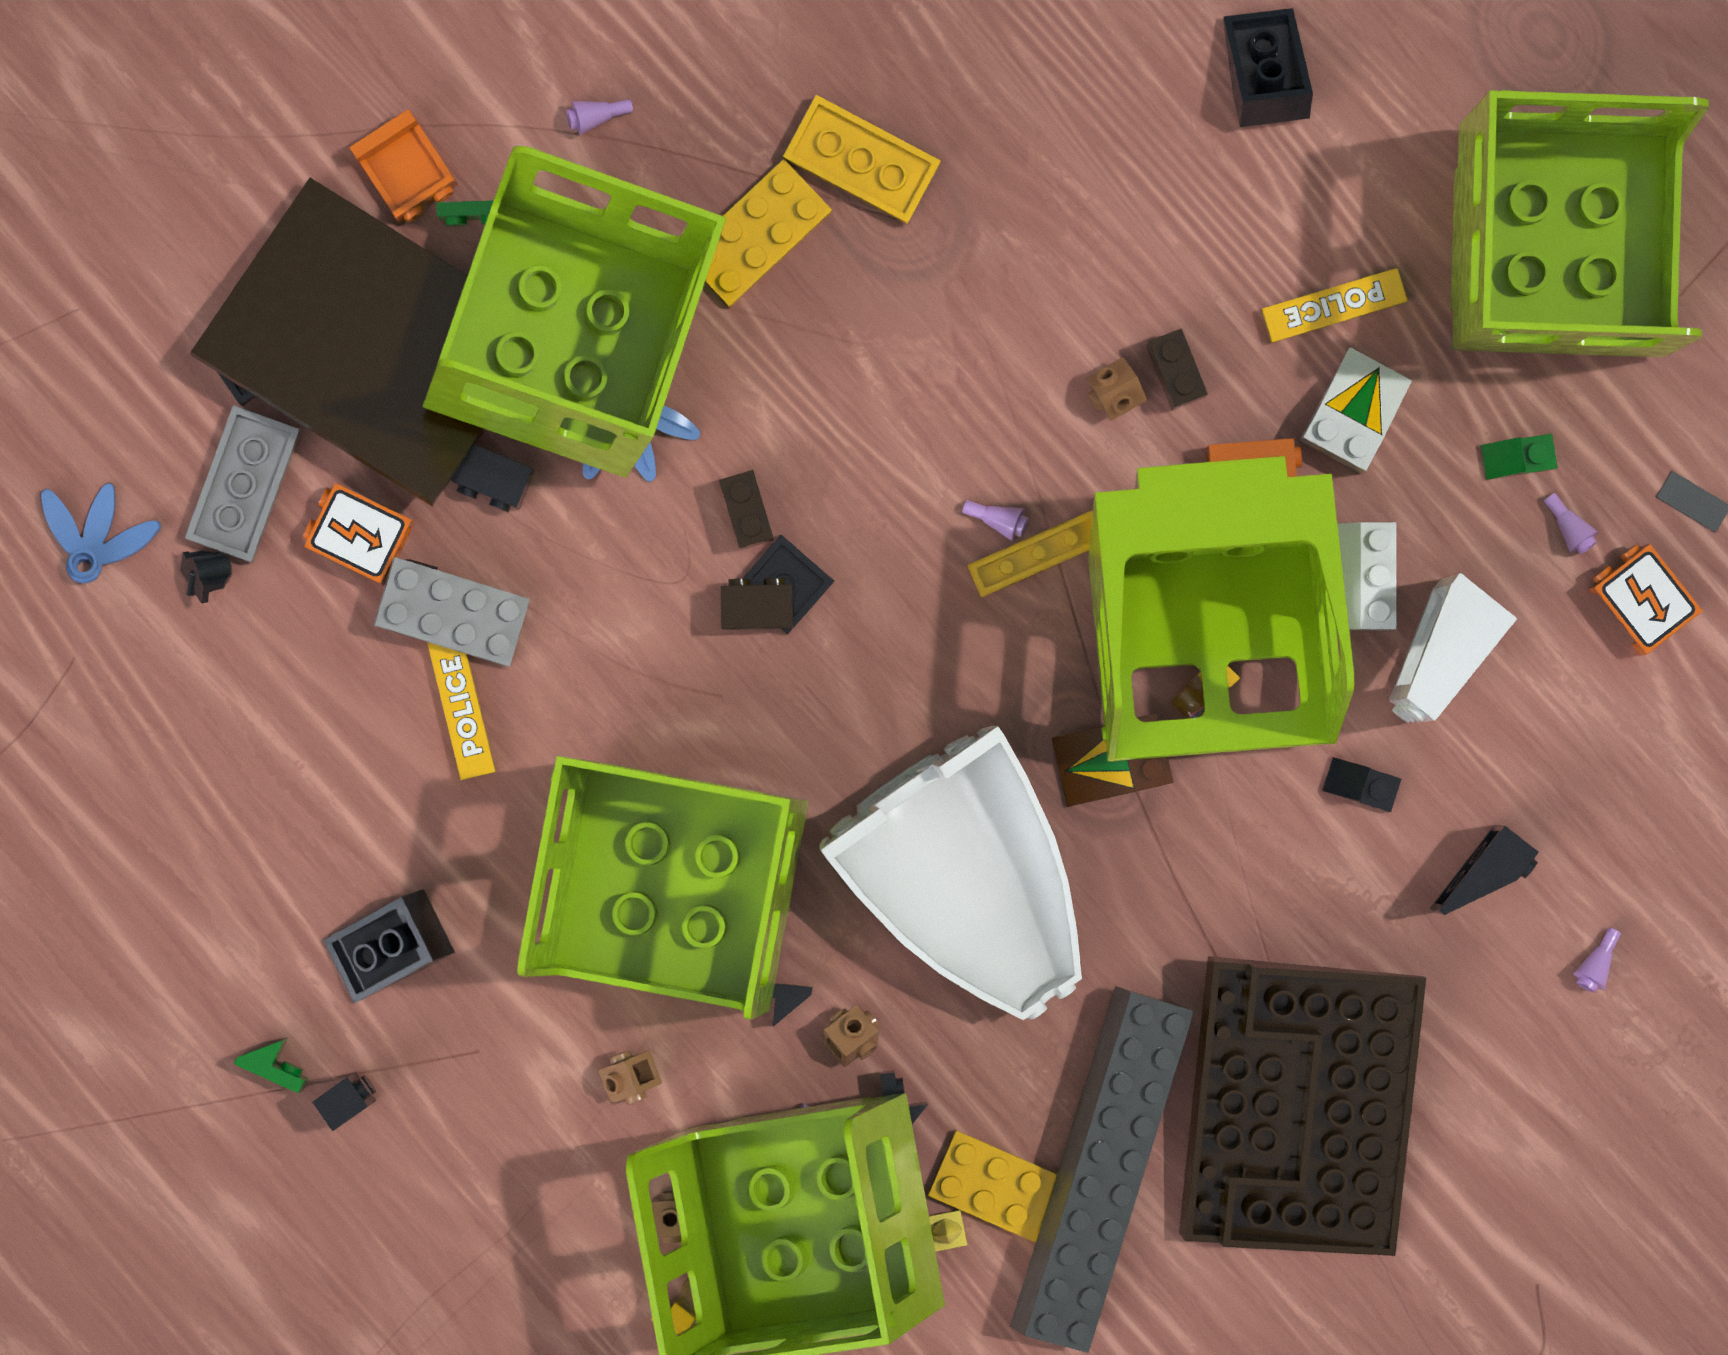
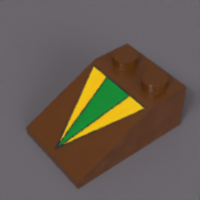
M1158 714L1137 718L1142 722L1159 721ZM1102 726L1052 738L1068 807L1174 783L1168 757L1107 762L1106 741L1102 739Z

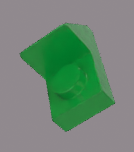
M1552 434L1526 438L1517 437L1480 445L1486 480L1558 468Z
M288 1038L236 1057L234 1065L296 1093L304 1090L309 1079L301 1075L303 1069L287 1061H283L282 1065L277 1064Z

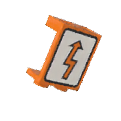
M337 483L334 484L332 489L327 487L318 504L322 510L317 521L311 519L303 534V538L307 540L304 547L385 585L393 557H399L415 521Z
M1635 544L1620 556L1623 562L1616 568L1612 569L1608 565L1592 578L1595 584L1589 588V591L1592 595L1598 594L1634 639L1635 642L1632 646L1642 656L1653 651L1703 610L1651 544L1644 545L1641 548L1638 544Z

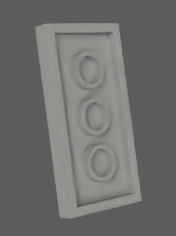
M233 405L185 539L253 563L301 430Z
M393 557L373 626L510 667L530 599Z

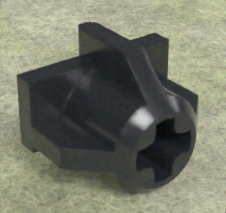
M204 550L191 553L189 551L182 552L180 571L188 582L186 594L188 596L196 595L201 604L207 603L209 592L224 589L232 576L231 562L223 552L210 553Z

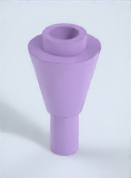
M630 99L613 103L571 101V108L566 109L569 127L571 130L577 129L579 135L611 120L612 117L633 113Z
M1553 493L1544 500L1545 504L1557 518V524L1570 553L1578 551L1581 555L1597 543L1594 537L1599 532L1573 511L1568 510L1556 493Z
M966 500L962 511L964 514L983 520L985 524L1014 542L1017 536L1023 537L1029 522V517L1024 516L1025 508L987 507Z
M1608 928L1599 947H1596L1573 973L1578 978L1577 984L1583 989L1596 993L1597 989H1606L1613 956L1612 951L1621 935L1619 931Z

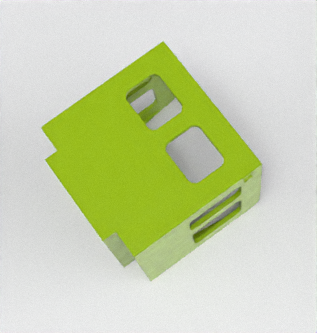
M1490 90L1459 124L1458 167L1455 169L1450 302V310H1453L1452 350L1666 357L1701 339L1702 329L1678 326L1682 156L1685 141L1709 109V100L1698 97ZM1517 105L1564 106L1556 113L1509 112ZM1597 108L1665 110L1659 116L1654 117L1589 115Z
M514 146L478 243L423 408L627 478L654 437L726 217L526 146ZM538 171H546L600 190L611 197L606 208L599 209L539 188L533 182ZM636 206H644L681 219L687 225L680 236H675L631 220L630 217Z
M1285 456L1141 467L1137 468L1135 489L1095 492L1088 562L1104 720L1102 739L1106 741L1107 762L1336 744L1354 692V667L1332 474L1287 477ZM1337 633H1338L1339 643H1340L1341 661H1340V659H1339ZM1273 658H1290L1295 662L1300 705L1295 710L1253 714H1237L1232 711L1226 671L1230 663ZM1193 665L1200 670L1205 707L1202 716L1190 719L1142 722L1137 719L1134 711L1131 676L1136 670Z
M556 756L520 948L518 976L559 975L735 1008L742 1011L744 1019L749 1020L769 1012L809 801L594 760ZM564 789H568L560 837L558 842H554L562 794ZM549 869H553L540 941L535 942L546 878Z
M906 1093L876 1098H859L691 1127L632 1152L627 1157L626 1176L659 1355H820L888 1345L945 1306ZM668 1172L672 1182L680 1226L681 1245L662 1255L650 1199L649 1182L651 1179ZM687 1272L696 1321L693 1326L676 1335L667 1287L671 1280Z

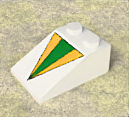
M1349 347L1299 441L1360 474L1364 473L1383 441L1412 380Z

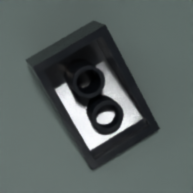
M1293 8L1224 16L1223 24L1233 98L1240 127L1310 119L1313 91Z
M1494 825L1430 909L1435 913L1446 915L1517 881L1521 876L1525 879L1536 867L1538 862L1534 858L1539 852L1505 825Z
M424 889L398 898L323 940L354 1004L455 953Z

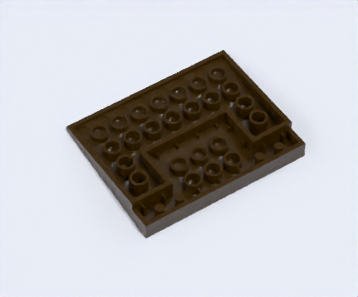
M309 177L195 344L190 355L431 506L437 501L486 430L423 408L467 275Z
M1208 956L1179 1234L1185 1241L1220 1243L1223 1247L1396 1255L1426 977Z

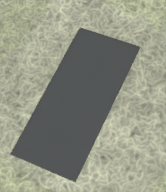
M1671 471L1656 497L1715 533L1728 513L1727 503Z

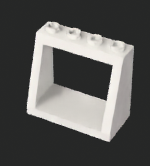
M1458 573L1441 579L1431 591L1390 695L1389 701L1395 705L1392 711L1407 723L1435 721L1517 618L1463 574Z

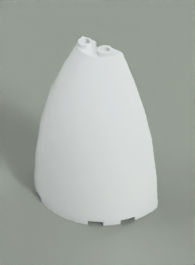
M989 726L977 732L978 738L965 735L949 743L944 748L946 754L939 756V754L928 755L877 789L856 806L858 814L855 817L851 815L845 816L830 830L833 838L831 840L829 837L824 838L819 845V849L854 894L905 947L939 974L978 998L1021 1020L1026 1018L1032 1020L1047 1010L1045 1003L1055 995L1058 999L1068 996L1076 989L1075 984L1082 979L1077 927L1069 882L1054 833L1024 769L1003 732L998 726Z

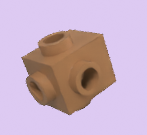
M1124 357L1086 377L1092 390L1087 393L1091 404L1097 412L1103 409L1110 421L1147 401L1138 377Z
M857 1005L849 1011L846 1008L840 1010L831 1018V1025L823 1030L822 1041L844 1067L848 1066L858 1057L861 1060L867 1058L877 1048L879 1024L869 1011L863 1013Z
M629 1050L609 1058L611 1065L598 1070L611 1103L623 1099L626 1100L627 1105L647 1097L646 1090L662 1084L649 1050L634 1056L630 1055Z
M673 1191L660 1192L659 1198H653L652 1200L657 1237L662 1238V1243H680L681 1232ZM674 1213L677 1216V1223L667 1225L664 1222V1215Z

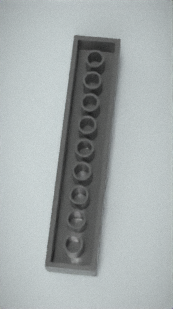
M1115 986L1010 1327L1022 1335L1089 1353L1194 1014L1193 1010Z

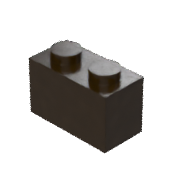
M1182 328L1148 341L1146 345L1172 411L1201 400L1208 395Z
M747 471L719 480L740 550L774 541L754 471Z
M764 578V585H750V579H728V586H721L722 630L794 628L793 585H785V578Z

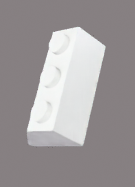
M1396 522L1337 523L1349 631L1396 630Z

